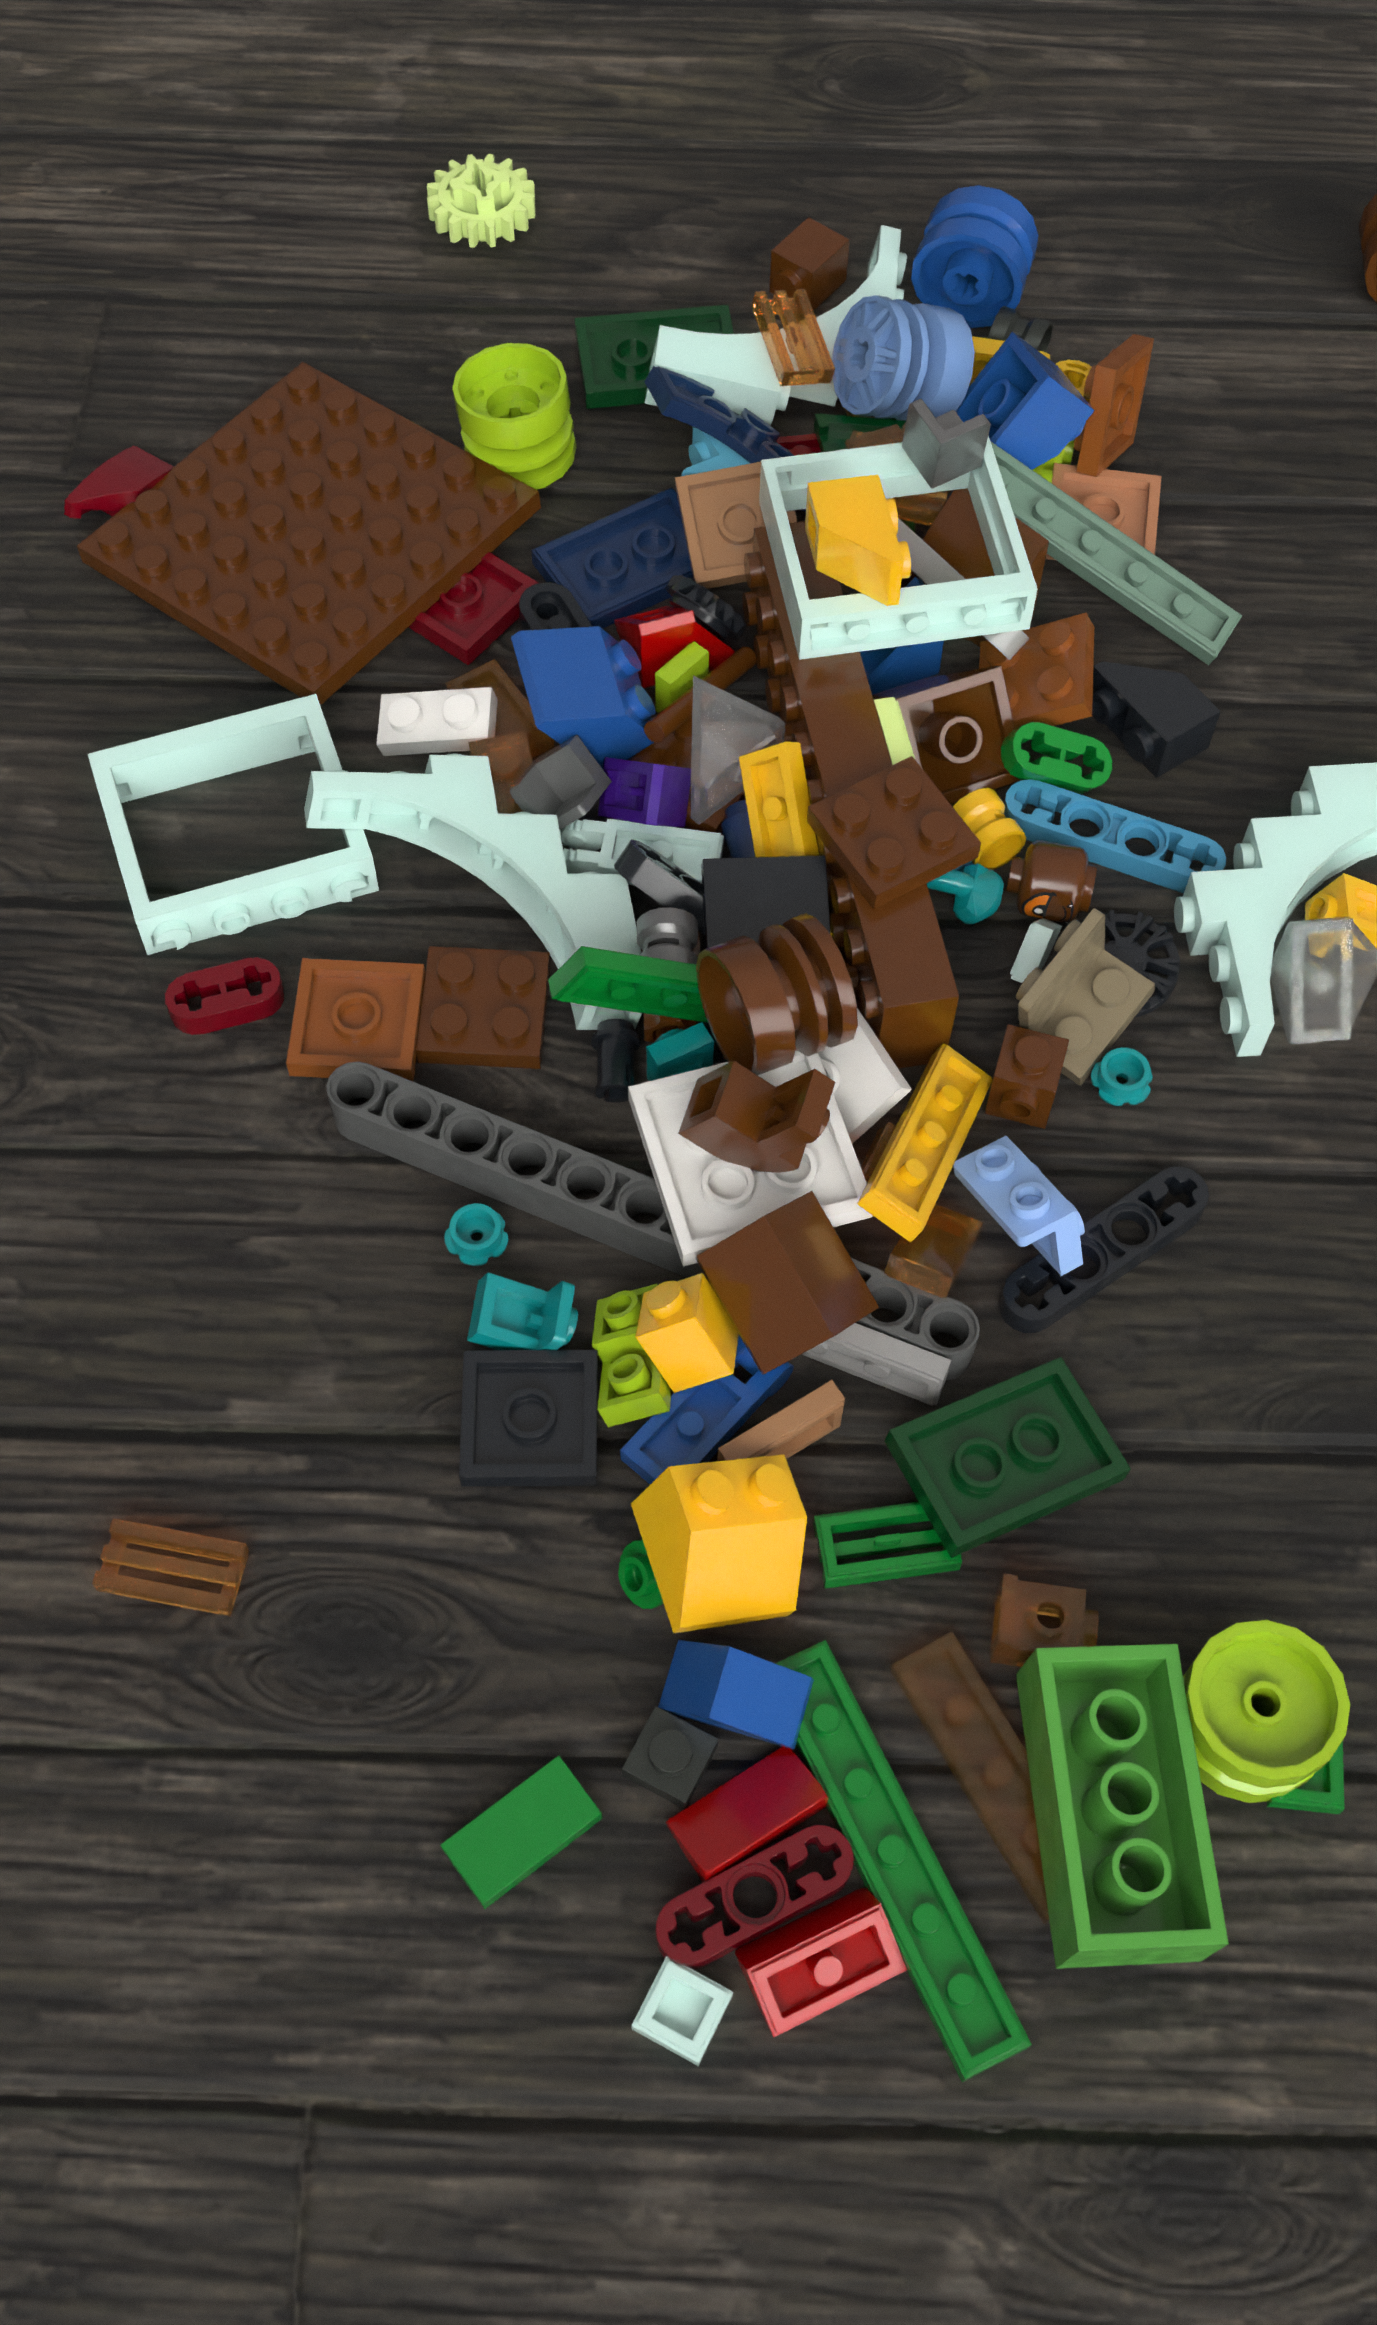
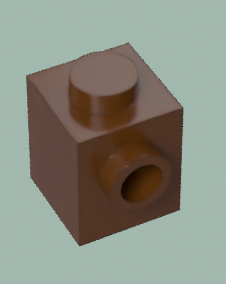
M808 217L771 250L769 292L811 314L846 281L850 239Z
M1008 1024L984 1114L1045 1129L1056 1095L1069 1039Z

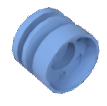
M879 295L863 297L850 308L842 321L833 347L832 377L835 393L842 406L854 415L874 416L880 419L895 418L905 421L909 404L918 399L924 401L935 418L951 410L956 412L966 396L973 375L975 353L972 333L963 315L947 307L925 303L911 304L906 300H892L889 297Z

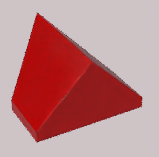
M664 606L614 620L620 640L627 641L640 659L642 668L638 671V676L643 688L655 686V672L694 641L709 651V671L715 669L735 652L695 621L693 610Z

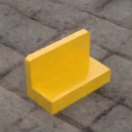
M785 741L740 756L739 763L755 857L819 856L816 834L807 822L808 806L811 804L800 743Z

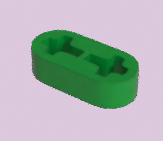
M1030 722L1010 732L1004 738L1001 746V760L1006 770L1012 776L1020 780L1032 779L1042 781L1078 794L1086 793L1103 785L1109 779L1112 771L1111 755L1101 741L1090 736L1040 722ZM1032 740V750L1048 755V757L1042 756L1030 763L1029 752L1021 749V744ZM1083 755V764L1091 767V773L1081 777V767L1065 762V760L1069 761Z

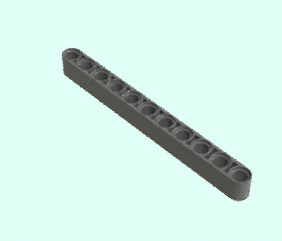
M346 1063L336 1068L329 1076L326 1087L334 1123L340 1134L347 1139L688 1278L700 1273L704 1274L698 1263L682 1266L654 1178L367 1063ZM355 1099H370L362 1105H348L349 1102ZM420 1120L427 1122L416 1129L403 1128L405 1124L411 1121ZM471 1143L482 1144L484 1146L483 1148L475 1152H463L459 1150L466 1144ZM527 1166L542 1169L537 1174L531 1176H523L516 1173L517 1170ZM585 1189L595 1190L600 1193L599 1196L588 1200L578 1199L573 1196L578 1191ZM645 1212L659 1217L658 1220L648 1224L637 1223L631 1218ZM851 1258L877 1302L878 1309L891 1310L900 1318L895 1322L886 1323L875 1319L870 1313L856 1323L950 1359L951 1364L946 1380L956 1379L964 1374L971 1364L980 1331L978 1317L972 1309L960 1301ZM939 1333L951 1334L962 1345L954 1348L942 1347L931 1336Z

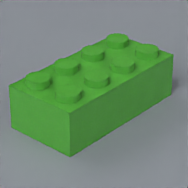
M1178 1645L1036 1648L1017 1672L1016 1678L1056 1969L1203 1961L1229 1943Z

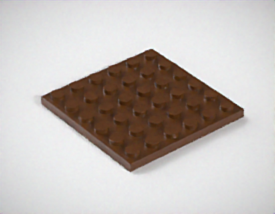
M302 362L175 465L151 490L141 493L135 502L127 504L79 543L77 549L83 563L302 698L316 694L321 706L415 621L417 615L422 611H427L440 599L439 596L443 592L446 594L461 580V576L464 573H469L482 561L481 558L486 553L494 551L541 508L539 491Z

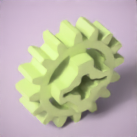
M471 154L467 155V162L463 165L454 160L449 161V172L442 170L434 172L435 182L427 184L429 220L435 221L438 234L449 231L450 242L456 243L464 237L468 238L469 247L475 248L479 240L480 242L486 241L490 247H496V239L502 236L510 242L514 241V229L526 232L529 229L528 219L535 218L533 180H527V170L525 168L513 171V163L509 158L497 164L494 163L493 154H488L484 162L483 159H476Z

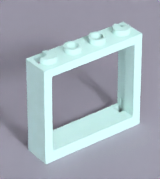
M989 435L981 467L933 489L930 488L902 448V442L761 460L759 503L799 660L1027 630L1030 628L1038 589ZM878 474L886 499L968 488L995 576L901 588L899 605L886 606L863 593L809 600L786 511L806 509L807 483Z
M316 694L88 754L135 922L147 955L175 947L179 950L189 943L222 934H237L250 926L279 918H294L311 909L337 902H351L352 898L379 891L373 856L364 830L342 829L348 848L150 902L121 803L311 752L316 753L322 771L342 770Z

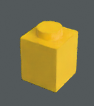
M703 1273L679 1281H666L657 1285L652 1290L643 1293L635 1337L674 1393L734 1374L739 1334Z

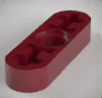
M825 1825L810 1826L673 1898L662 1908L656 1922V1942L664 1959L667 1956L671 1961L693 1970L702 1968L834 1897L846 1886L853 1869L854 1857L850 1843L841 1832ZM815 1844L821 1853H828L833 1850L838 1856L831 1868L833 1878L824 1881L818 1872H811L796 1880L794 1887L802 1897L791 1901L786 1879L773 1863L780 1859L785 1860L786 1871L789 1874L806 1863L808 1856L806 1847ZM760 1877L772 1885L776 1893V1905L769 1914L760 1918H751L745 1916L737 1909L733 1900V1892L737 1884L743 1879ZM717 1893L720 1894L723 1913L728 1922L738 1931L725 1936L723 1924L720 1921L702 1933L703 1948L692 1952L686 1942L674 1946L669 1937L677 1932L676 1917L686 1913L693 1923L714 1914V1906L707 1898Z

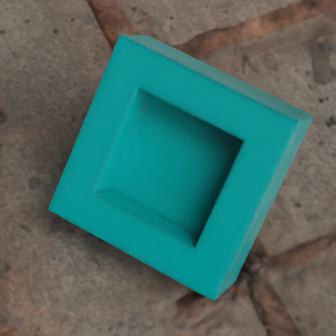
M703 1022L685 1030H670L662 1034L653 1044L646 1046L648 1081L713 1066L714 1040Z

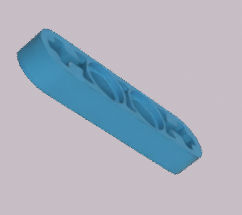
M1027 779L1018 781L1011 785L1006 792L1004 815L1006 818L1016 820L1028 841L1043 840L1080 847L1087 852L1088 861L1181 893L1185 892L1191 872H1200L1189 868L1193 860L1204 863L1201 871L1224 870L1226 855L1223 848L1216 841L1206 836L1038 780ZM1027 804L1037 807L1032 814H1026L1021 810ZM1055 812L1061 813L1058 825L1051 823ZM1077 819L1090 820L1099 827L1100 833L1091 837L1080 836L1073 832L1069 824ZM1131 838L1146 839L1153 844L1156 852L1147 856L1136 855L1126 847L1125 841ZM1167 849L1174 851L1170 863L1164 861Z

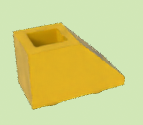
M879 475L807 483L805 530L816 570L886 606L899 605L901 580L909 578L911 573L910 551L906 541H898L897 539L898 513L896 503L893 498H885Z

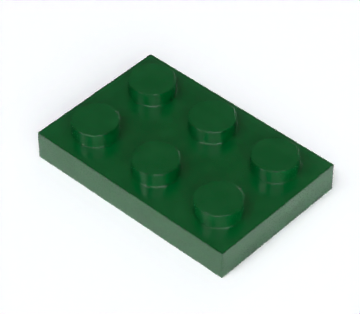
M718 305L575 318V336L586 409L645 404L647 390L645 380L649 374L660 325L702 333L734 334L729 306Z
M1062 1357L890 1429L884 1441L951 1558L1119 1483L1126 1478L1131 1470Z

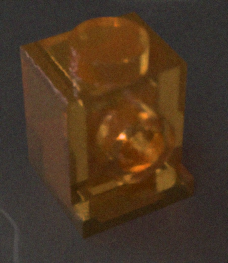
M1003 1574L994 1599L989 1662L1022 1667L1036 1648L1096 1646L1099 1616L1097 1610L1085 1609L1086 1590L1020 1581L1017 1575ZM1037 1614L1059 1617L1061 1626L1053 1629L1046 1628L1038 1621Z

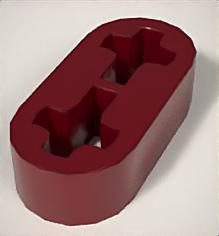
M259 957L246 958L186 973L172 981L165 992V1004L174 1026L181 1032L191 1035L206 1034L267 1018L277 1012L284 1001V987L277 967L269 960ZM260 981L262 993L250 996L248 984ZM200 996L202 1008L190 1011L188 999Z

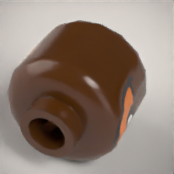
M1036 840L1027 848L1025 858L1013 856L1006 892L1017 893L1016 905L1021 914L1067 923L1075 919L1078 911L1088 912L1095 884L1097 865L1088 864L1087 852L1080 847Z

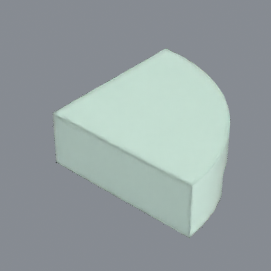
M1044 918L1030 924L1011 969V979L1023 983L1035 968L1038 967L1042 970L1062 928L1061 925Z

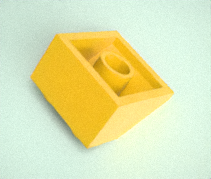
M784 1454L669 1466L631 1503L673 1633L790 1616L796 1611L807 1515Z

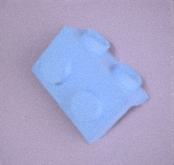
M1007 1136L954 1162L955 1176L1018 1246L1025 1247L1032 1243L1061 1276L1083 1265L1080 1236L1085 1233V1227L1078 1210Z

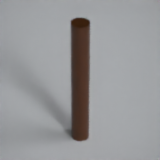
M746 646L739 648L648 721L644 727L648 739L654 743L663 741L750 670L757 662L754 651Z

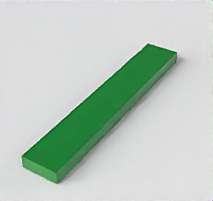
M826 1640L775 1663L814 1679L796 1747L807 1769L829 1796L826 1808L837 1830L846 1837L851 1845L854 1865L865 1887L883 1907L907 1972L961 2082L1029 2048L1032 2044Z

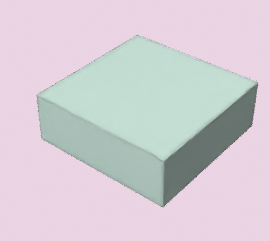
M666 1956L631 2025L632 2030L699 2066L730 2003L733 1991L687 1966L671 1961Z

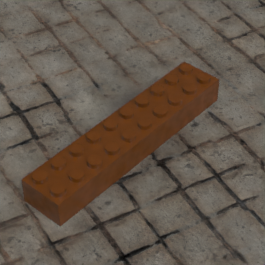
M805 521L789 523L809 600L843 596L839 581L816 570L805 530ZM766 527L754 528L753 552L745 553L744 555L746 581L748 587L751 588L750 592H743L742 595L744 618L747 626H756L758 634L754 635L756 664L758 669L767 668L769 679L765 680L767 706L770 713H779L781 723L777 724L778 744L785 741L800 743L810 804L812 805L892 766V762L860 652L799 660ZM816 834L819 856L825 855L828 902L831 913H829L830 930L835 944L838 948H841L844 962L852 981L857 1008L898 1069L928 1064L931 1056L943 1043L949 1046L959 994L927 883L874 910Z

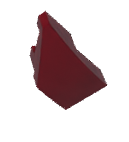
M133 445L96 468L65 499L64 515L70 518L81 519V515L91 510H101L113 517L127 504L135 502L141 493L151 490L174 466Z

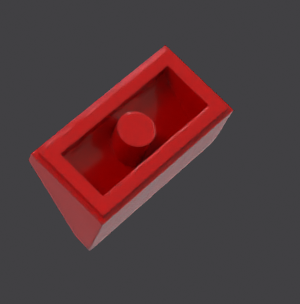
M782 1746L667 1820L666 1825L703 1883L745 1861L826 1808L829 1796L792 1749Z
M867 1888L855 1890L735 1951L740 1968L773 2037L907 1970L883 1907Z

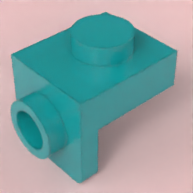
M488 1272L477 1283L467 1341L495 1350H558L570 1342L576 1329L578 1311L572 1307L575 1285L561 1281L551 1290L544 1291Z

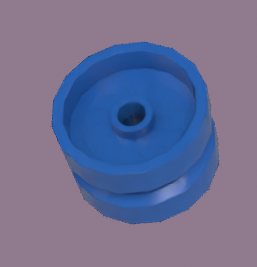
M980 185L957 188L942 197L929 216L924 230V238L919 244L913 260L911 281L917 298L922 303L951 308L963 315L969 328L992 326L1002 306L1015 309L1020 303L1026 278L1031 270L1036 254L1039 237L1032 215L1019 200L995 188Z

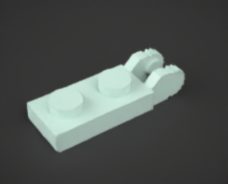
M577 819L560 829L561 841L564 843V846L567 845L570 848H564L563 850L567 873L580 874L587 871H597L602 874H619L614 868V864L629 841L634 839L654 849L702 883V860L722 858L724 835H721V833L646 825L614 819H607V822L586 819L581 821Z

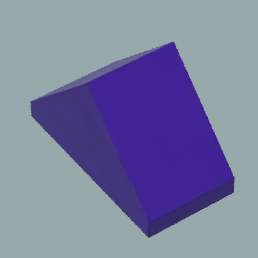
M605 757L603 770L612 782L600 796L598 816L646 825L685 828L692 769Z

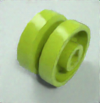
M1269 1620L1235 1623L1211 1637L1183 1675L1200 1779L1203 1784L1218 1795L1246 1803L1264 1802L1277 1796H1284L1310 1780L1315 1772L1320 1770L1331 1759L1346 1736L1350 1701L1343 1674L1326 1649L1298 1628Z

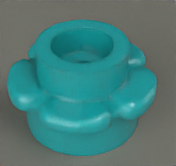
M1125 1047L1113 1049L1103 1057L1101 1062H1097L1092 1069L1091 1082L1093 1086L1099 1088L1098 1094L1100 1098L1108 1104L1114 1106H1122L1124 1103L1137 1105L1143 1102L1150 1094L1151 1088L1148 1084L1152 1081L1153 1076L1149 1062L1145 1056L1134 1049ZM1116 1078H1125L1127 1080V1083L1121 1084L1116 1080Z
M478 1203L465 1205L452 1216L449 1228L445 1231V1245L451 1254L459 1255L462 1263L471 1266L484 1265L488 1262V1258L499 1257L507 1247L508 1234L503 1230L505 1228V1221L499 1213L487 1205ZM479 1232L483 1237L479 1241H474L471 1239V1235Z

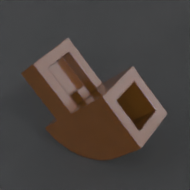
M732 1061L697 1079L678 1134L723 1161L748 1167L751 1170L780 1173L799 1169L806 1144L814 1142L823 1133L828 1124L830 1111L827 1107L835 1081L818 1070L813 1069L775 1087L738 1062Z

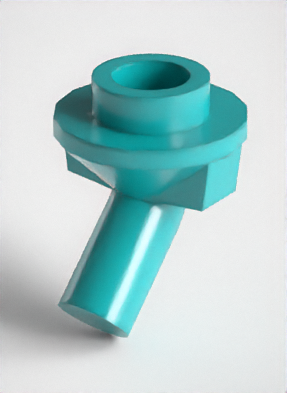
M978 863L965 866L963 872L952 870L928 882L927 886L929 889L954 894L953 911L956 917L965 924H975L990 917L999 908L1004 883L998 873Z

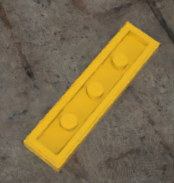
M943 1043L931 1056L857 1203L910 1243L923 1231L993 1081L991 1076Z

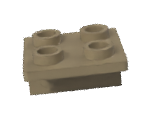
M1096 908L1092 909L1082 923L1075 919L1064 929L1054 947L1057 955L1044 971L1038 967L1035 968L1023 981L1016 995V999L1020 1001L1018 1004L1019 1027L1069 1039L1061 1073L1079 1086L1087 1079L1094 1065L1101 1061L1155 990V983L1104 950L1105 914Z

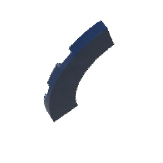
M659 366L652 367L645 380V384L662 415L679 420L707 433L737 452L749 463L794 456L789 450L776 442L780 433L748 409L744 408L742 413L738 415L726 404L712 397L714 389L677 372Z

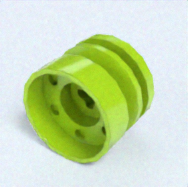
M505 343L485 348L464 362L456 372L452 387L457 415L462 428L461 436L465 446L464 450L536 490L545 488L562 478L574 462L576 441L573 433V420L569 412L570 398L567 376L561 361L550 351L532 344Z

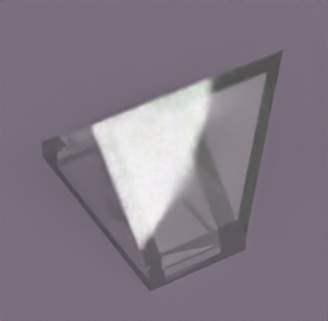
M693 676L691 819L700 825L744 791L739 757L785 742L786 723L778 716Z
M1351 917L1291 921L1286 926L1272 959L1270 977L1287 1041L1290 1044L1351 1039L1352 1025L1377 977V948L1358 928Z

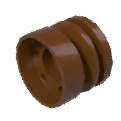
M804 913L783 923V926L774 924L760 931L757 943L755 940L743 935L707 948L698 954L696 972L703 1010L713 1037L728 1063L736 1061L756 1075H761L792 1063L796 1050L808 1057L824 1051L826 1046L832 1048L854 1039L858 1020L857 1003L852 981L841 952L828 930L817 918Z

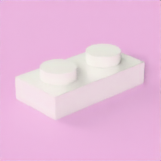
M492 687L381 694L376 745L383 756L494 749L498 699Z

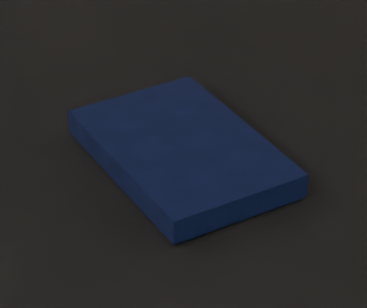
M672 487L531 550L532 564L544 580L559 584L568 589L591 626H599L602 629L614 624L615 619L636 614L671 598L672 596L665 590V586L673 575H681L694 581L677 493Z

